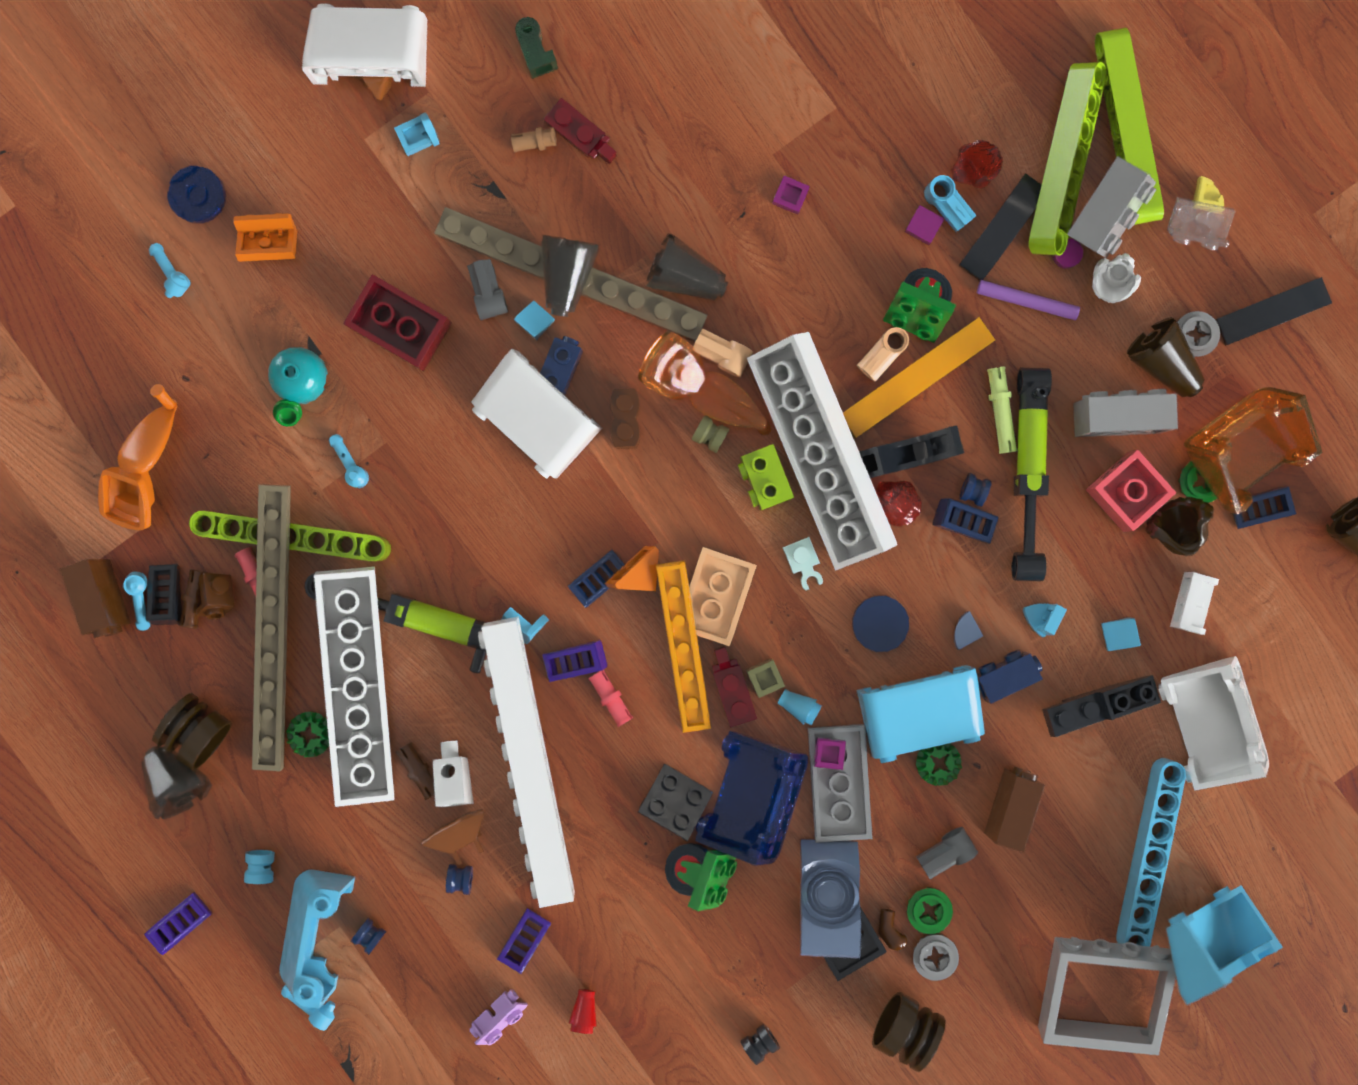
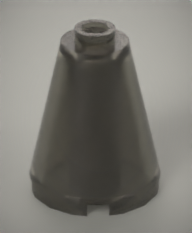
M668 233L661 245L666 247L661 249L659 253L657 252L647 276L648 282L646 286L652 289L713 301L717 296L722 298L728 286V282L725 281L726 274L678 237Z
M543 235L541 244L546 307L551 309V314L568 317L569 312H575L599 252V245Z

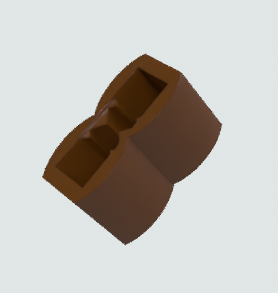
M614 389L610 402L611 411L614 416L611 425L612 442L616 449H637L640 441V429L637 423L640 412L638 394L635 389Z

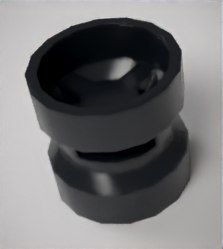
M765 1024L758 1027L753 1036H746L740 1040L742 1047L755 1065L764 1061L766 1054L774 1053L780 1049L778 1041Z

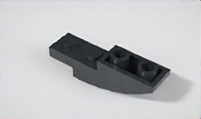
M1149 675L1064 699L1062 703L1044 708L1042 711L1050 737H1058L1104 720H1113L1161 703L1154 677Z

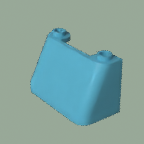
M964 665L953 668V674L945 671L939 675L891 686H880L881 690L880 688L871 689V687L857 690L871 756L874 759H880V763L897 760L896 755L961 740H963L964 744L980 741V736L985 734L975 668Z
M306 870L295 880L280 963V976L295 1001L302 1006L320 1009L336 989L338 975L331 974L327 970V958L313 956L319 918H327L333 915L338 908L340 896L353 891L354 876L319 870Z
M1241 885L1232 891L1226 886L1213 894L1216 899L1189 916H1186L1183 911L1168 920L1171 926L1166 928L1179 992L1187 1005L1224 987L1232 981L1231 978L1246 968L1283 948Z

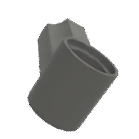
M491 259L475 261L468 265V271L475 292V296H473L480 320L508 313L506 300L502 289L499 288Z
M958 827L945 834L941 842L919 854L916 858L929 879H932L955 864L962 865L970 861L978 854V850L964 827Z

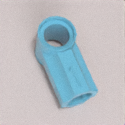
M939 175L925 187L924 197L926 201L937 208L955 232L959 231L976 217V214L955 189V183L949 176ZM938 184L944 187L945 197H939L935 194L934 185Z

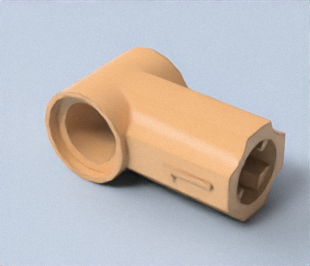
M894 327L889 329L856 366L875 382L899 354L907 348L909 344L908 334L902 328ZM890 334H896L901 338L902 343L899 349H893L888 345L887 339Z
M705 329L701 330L692 349V352L718 364L720 369L739 378L748 363L747 358L753 353L748 347L732 340L729 342Z

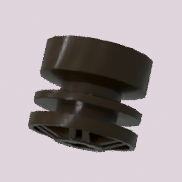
M190 693L179 700L165 714L153 734L152 741L158 746L164 745L163 749L168 753L181 746L176 759L194 771L203 765L220 746L230 731L232 722L217 711L211 712L203 718L208 705L204 701L198 703L199 698Z
M897 992L887 1003L877 1022L872 1039L873 1048L889 1057H894L899 1053L900 1063L904 1065L909 1064L911 1069L921 1072L931 1062L938 1050L945 1031V1017L939 1013H933L929 1007H923L919 1010L918 1001L902 992Z

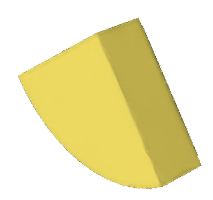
M1201 176L1197 180L1192 206L1220 212L1224 209V198L1212 180Z

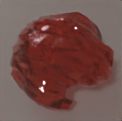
M978 140L973 143L964 144L958 149L957 162L950 169V173L953 174V181L982 189L990 184L1000 173L1003 157L998 147L988 141Z
M904 480L897 482L882 481L874 488L890 525L907 526L920 516L922 502L911 482Z

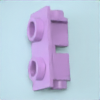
M514 990L504 991L490 1005L496 1012L495 1016L492 1015L489 1009H486L472 1022V1027L469 1029L471 1034L475 1038L480 1037L474 1042L476 1045H492L502 1036L501 1031L508 1024L516 1023L523 1016L522 1011L528 1004L516 1002L519 997Z

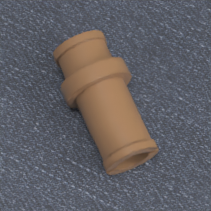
M537 127L536 131L511 134L514 152L536 148L542 151L546 150L548 146H557L553 127L549 129Z

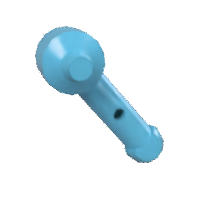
M154 243L150 245V255L154 256L167 278L164 282L166 297L182 296L189 288L190 280L186 275L174 269L161 244Z
M339 434L332 435L329 438V444L334 448L347 470L345 473L347 484L355 488L364 487L369 481L368 472L356 465L343 443V438Z
M132 572L127 575L123 587L128 594L132 595L136 628L140 631H145L150 627V623L146 621V605L143 594L148 580L143 573Z
M286 985L283 986L281 990L282 996L288 998L307 1013L310 1023L315 1028L323 1031L328 1028L335 1018L333 1013L335 1008L334 1002L328 1001L320 1009L305 1007L295 1001Z

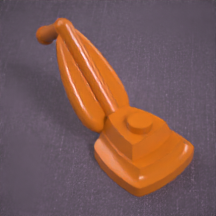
M161 384L154 385L150 389V394L163 406L148 414L138 423L118 452L117 460L119 467H110L103 470L99 480L98 503L100 514L112 523L127 529L144 530L151 525V506L155 501L148 471L154 467L166 446L177 410V402L167 394Z

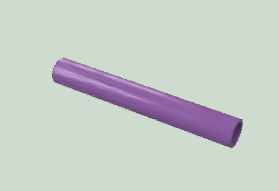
M980 280L977 288V294L1071 320H1076L1080 311L1079 306Z

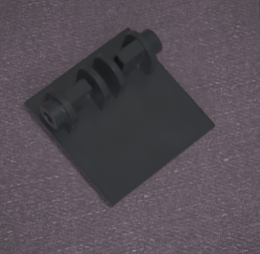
M664 764L646 798L642 801L638 813L688 841L713 792Z

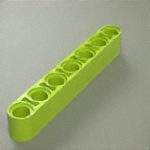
M1126 27L1099 32L1095 36V51L1097 61L1104 63L1107 76L1103 92L1116 158L1120 157L1141 169L1156 182L1154 186L1156 188L1155 194L1147 204L1143 203L1137 211L1139 217L1134 225L1162 220L1164 215L1163 200L1130 32Z
M1102 62L1074 63L1069 69L1029 236V249L1032 254L1062 255L1066 249L1069 238L1067 234L1071 229L1106 82V67Z
M198 511L190 518L189 527L195 535L257 545L258 518L211 511ZM208 516L211 520V527L208 531H205L202 528V521ZM236 520L239 523L240 530L233 536L230 532V525ZM290 523V529L292 528L296 532V540L294 543L289 544L290 550L365 561H383L391 552L389 541L381 536ZM317 533H322L325 538V543L321 548H317L314 545L313 539ZM346 537H350L353 541V548L350 552H345L342 549L341 543ZM374 541H378L382 546L381 553L376 557L370 553L369 549Z

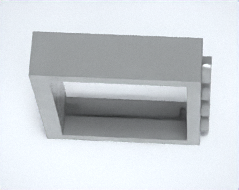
M1072 936L1071 938L1055 937L1038 1023L1043 1044L1159 1055L1176 978L1171 949L1160 948L1159 945L1152 947L1140 946L1131 942L1120 944L1110 943L1102 939L1091 941L1081 940ZM1068 961L1159 970L1148 1027L1057 1019Z

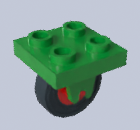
M920 268L912 271L902 281L882 321L917 335L920 339L935 343L956 304L951 303L952 288L950 282L943 274L933 269Z
M694 843L679 845L671 851L666 860V879L671 888L679 894L691 896L688 904L689 908L702 911L719 907L727 896V882L736 871L737 862L735 860L738 853L729 849L709 851L702 845Z

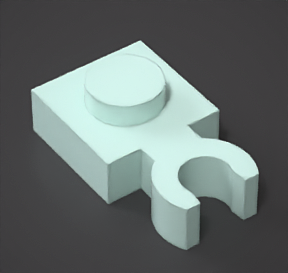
M810 537L783 547L792 573L795 574L800 571L802 573L800 582L804 590L809 589L807 579L810 576H814L819 585L823 584L822 576L813 569V566L820 562Z

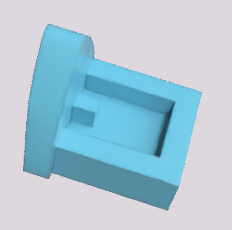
M426 112L394 128L407 156L434 145L435 147L440 144L437 132Z
M1034 604L1023 608L1028 624L1040 637L1055 635L1067 609L1058 604Z
M512 607L501 618L503 620L519 616L525 644H528L549 621L543 614L531 625Z

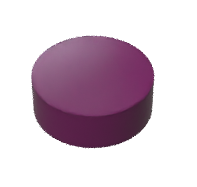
M1068 239L1064 253L1062 255H1052L1053 260L1061 268H1072L1081 261L1083 248L1078 241Z

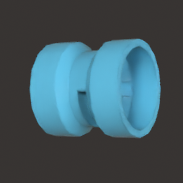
M250 850L245 852V862L248 864V867L244 872V882L248 884L272 883L274 872L271 870V864L274 862L275 852L270 850Z

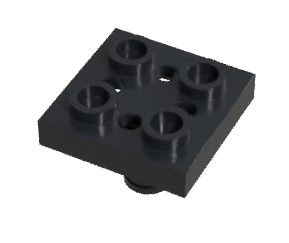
M861 907V929L863 934L861 933L860 957H824L837 981L887 952Z

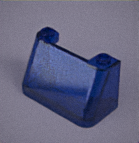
M729 731V734L722 743L724 757L729 759L727 770L713 813H708L705 817H701L696 825L697 835L695 841L755 866L772 864L777 860L784 843L807 769L808 755L736 731Z

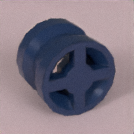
M968 473L962 485L959 499L974 501L975 505L982 507L988 497L992 481L989 479L980 480L975 474Z
M449 864L446 877V893L453 894L455 891H461L464 895H470L473 882V866L458 868L455 864Z
M367 918L350 942L354 945H361L364 948V952L369 955L384 936L386 930L375 927L373 921Z

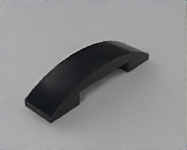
M1025 173L958 266L979 281L984 280L1037 207L1042 184Z
M1321 277L1216 319V322L1218 323L1224 344L1227 346L1332 304V301Z

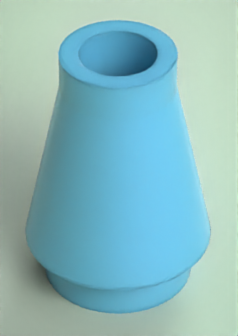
M787 689L784 690L777 703L803 725L805 723L812 725L822 705L816 703L817 699L790 692Z

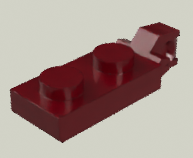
M560 98L543 119L545 124L550 128L553 127L556 133L587 158L590 156L592 159H595L598 155L608 164H611L617 156L616 151L607 144L610 138L605 135V132L564 99Z
M725 646L715 649L719 664L712 666L713 675L730 728L756 720L757 716L740 664H738L736 658L729 660Z

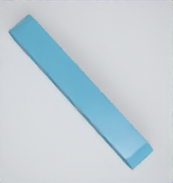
M1167 758L1156 760L1151 768L1116 933L1117 943L1120 944L1128 942L1132 936L1138 935L1137 945H1151L1186 779L1184 767L1180 763ZM1172 766V776L1169 779H1165V769ZM1163 794H1166V804L1162 807H1159V797ZM1160 822L1161 831L1153 835V825ZM1155 850V859L1152 862L1147 863V854L1150 851ZM1145 879H1149V887L1146 890L1141 891V882ZM1143 907V915L1140 918H1134L1135 910Z

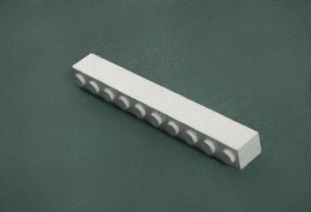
M519 616L487 622L481 627L482 631L478 632L481 649L486 648L488 660H484V667L487 677H492L494 688H490L492 704L498 705L500 716H496V725L498 732L504 734L505 744H502V754L504 761H509L511 771L507 772L510 789L515 788L517 799L513 800L516 817L521 816L522 827H519L521 843L527 845L528 854H525V865L527 871H532L534 881L530 882L533 899L538 898L539 908L573 902L575 889Z

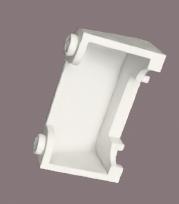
M318 4L317 8H313L310 14L302 70L313 84L327 85L328 76L332 80H338V76L392 77L395 82H401V78L410 79L411 86L426 87L427 18L423 12L419 11L418 7L412 5L403 6L402 9L339 8L330 4Z
M511 349L471 401L474 405L472 411L483 421L488 418L537 463L534 468L546 479L549 476L558 478L599 433L602 427L592 418L590 419L587 415H583L584 412L577 408L537 371L538 369L529 365V360L522 353Z
M1236 656L1175 673L1161 679V684H1158L1159 693L1163 701L1167 700L1170 705L1173 704L1189 756L1188 765L1184 766L1186 780L1188 783L1192 782L1194 790L1266 777L1269 768L1268 754L1242 669Z

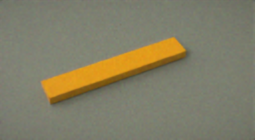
M980 317L844 411L843 415L854 438L863 434L994 342L995 338Z
M685 560L657 564L656 570L682 731L685 733L711 729Z

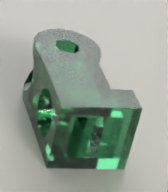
M531 17L520 19L516 24L515 31L532 79L558 70L553 50L545 52L541 43L542 33L538 22Z

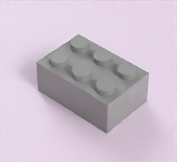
M1117 157L1067 235L1105 258L1109 254L1113 255L1122 243L1120 237L1125 229L1130 230L1139 217L1137 211L1143 203L1147 204L1155 194L1156 188L1154 186L1156 182L1146 172Z
M1166 389L1148 390V393H1140L1139 395H1137V390L1119 391V394H1112L1111 396H1108L1107 391L1091 392L1090 395L1082 396V400L1073 403L1075 437L1161 434L1178 429L1177 394H1166Z

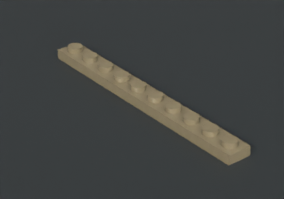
M445 207L435 230L436 236L696 342L707 318V314Z
M258 485L252 770L281 771L284 769L291 486Z

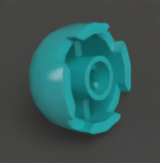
M289 347L280 351L272 359L268 368V380L272 390L281 399L307 404L316 400L324 392L328 371L324 361L315 352L303 347Z

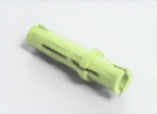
M1005 366L987 369L991 395L988 396L989 401H992L999 454L1018 451L1009 400L1012 397V393L1008 392Z

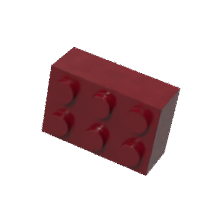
M372 274L343 324L424 372L452 322L444 315Z

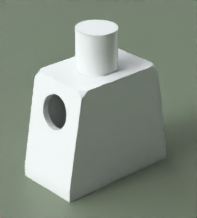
M458 741L441 742L442 759L433 760L436 807L474 804L468 758L459 757ZM454 766L455 774L450 777L449 769Z

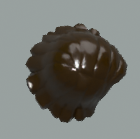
M1179 497L1175 500H1170L1147 520L1146 532L1150 534L1152 539H1158L1170 552L1177 555L1193 556L1208 539V522L1213 519L1214 508L1208 502H1203V499L1194 497Z

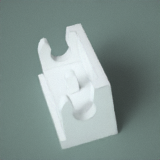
M1184 572L1170 627L1205 635L1206 629H1203L1213 589L1214 586L1218 585L1219 579L1195 572Z

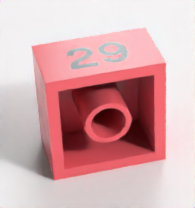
M1139 450L1127 452L1086 489L1090 496L1123 532L1135 531L1176 494L1175 490Z

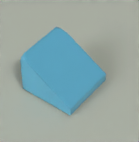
M532 301L514 318V321L537 341L555 319L539 304Z
M1128 617L1101 623L1107 651L1141 646L1135 618Z

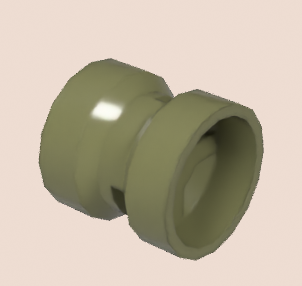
M705 415L691 440L698 444H708V449L717 453L730 429L724 425L716 426L713 423V419Z

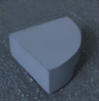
M970 611L965 612L956 624L954 643L957 650L983 637Z

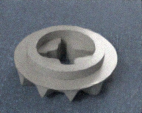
M1194 311L1185 314L1177 321L1194 357L1207 355L1216 348L1220 339V329L1218 323L1211 315L1201 311ZM1195 326L1199 333L1207 335L1197 339L1196 343L1194 342V337L1186 335V333L1193 331Z
M930 934L925 938H920L919 943L913 948L915 968L926 979L934 981L946 979L954 973L958 966V950L955 944L943 934ZM933 946L939 954H944L943 957L938 958V968H936L932 959H927L928 956L932 955Z

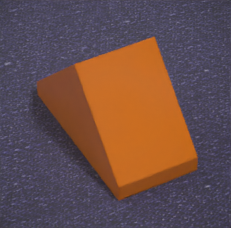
M644 546L605 582L606 586L615 589L656 591V565L658 564L659 550L656 546Z

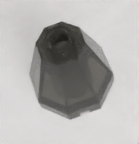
M155 746L145 753L141 764L149 809L155 819H159L161 816L162 819L167 820L193 807L192 800L197 796L200 801L205 798L212 787V783L199 769L192 771L176 759L178 753L175 750L168 753L163 749L164 746Z

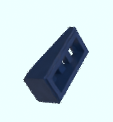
M1288 486L1230 501L1237 529L1296 515ZM1278 495L1280 496V500L1283 507V510L1278 511L1277 505L1274 498ZM1268 498L1272 513H1266L1263 499ZM1257 501L1261 516L1255 517L1251 502ZM1246 504L1249 519L1245 521L1240 505Z
M942 498L939 501L932 524L936 527L990 544L999 517L950 498ZM960 511H962L964 513L962 515L960 525L958 526L956 524L960 515ZM974 515V520H973L971 529L968 530L967 528H968V525H969L971 516ZM982 518L986 519L982 533L979 534L978 530Z
M613 550L568 585V588L585 608L610 589L606 586V581L596 570L601 567L611 578L614 573L606 565L608 560L618 570L625 565ZM591 574L602 586L599 590L588 579ZM583 582L593 593L591 597H588L581 589L580 583Z

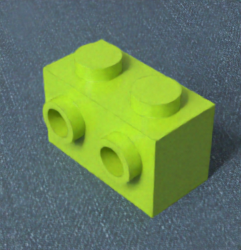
M774 444L741 456L742 463L738 464V469L743 481L748 479L752 490L748 491L753 507L759 506L760 511L794 498Z

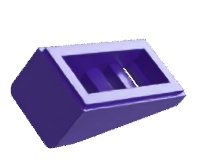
M601 640L542 655L549 682L598 672L607 668ZM589 650H591L594 665H592ZM579 652H581L585 666L582 668L578 657ZM566 655H570L573 670H569ZM556 657H559L562 673H558L555 662Z
M193 892L145 932L144 935L161 955H164L213 913L197 894ZM188 904L200 916L198 919H195L186 908ZM178 913L190 924L188 927L177 916ZM168 921H170L175 926V928L180 932L179 935H177L172 930V928L167 924Z
M527 908L497 960L522 974L551 922ZM527 919L542 927L540 932L525 924ZM521 929L536 937L535 941L531 942L519 934ZM515 939L530 947L529 951L526 953L513 945ZM509 949L524 958L522 963L507 955Z

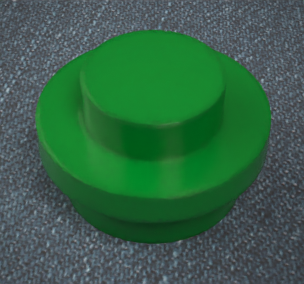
M283 399L274 405L273 416L282 426H294L302 417V408L298 402Z

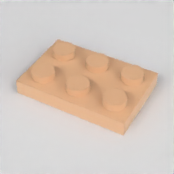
M702 547L689 586L697 636L730 646L757 565Z

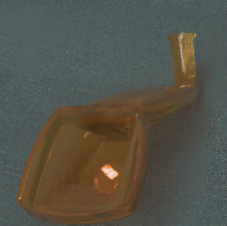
M666 331L648 351L638 373L639 381L647 388L664 397L681 400L688 395L694 408L719 422L737 427L749 428L754 426L761 435H768L771 432V424L761 415L759 408L751 397L725 375L715 371L703 372L701 357L695 352L693 346L678 334Z

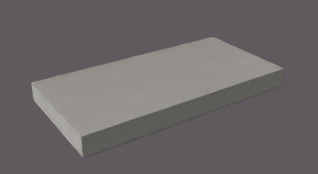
M865 724L808 727L815 842L872 839ZM816 737L846 741L843 770L814 767Z

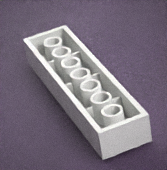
M809 332L792 335L748 357L747 360L835 571L885 552L898 545Z
M375 567L317 571L314 574L335 807L394 800V784Z

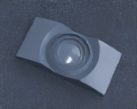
M801 839L800 956L860 957L861 914L859 903L860 864L858 842L833 841L816 843L815 840Z

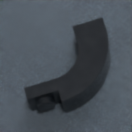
M956 425L914 438L876 446L859 453L871 479L964 454V449Z

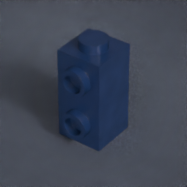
M563 336L562 340L554 338L540 372L564 396L583 354L582 348L578 347L579 342L567 336Z
M1016 650L1005 655V661L997 665L994 662H990L978 668L980 672L977 674L978 686L985 702L992 704L1043 680L1040 674L1043 668L1039 659L1035 655L1032 656L1031 653H1021L1020 650Z

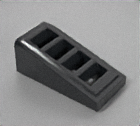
M150 565L146 621L153 625L179 624L182 613L179 565ZM170 575V580H158V576ZM158 587H170L169 591H159ZM169 598V603H159V599ZM168 610V614H160V611Z

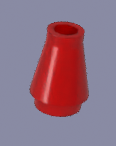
M578 989V995L568 1022L571 1024L570 1031L582 1034L593 1033L594 1027L597 1026L595 991Z

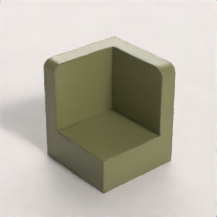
M772 658L745 669L758 698L785 687Z

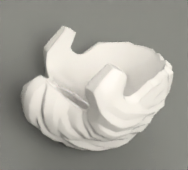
M1119 254L1111 261L1104 258L1097 262L1093 272L1092 288L1099 299L1108 303L1121 302L1138 289L1141 276L1134 274L1135 260L1129 254Z

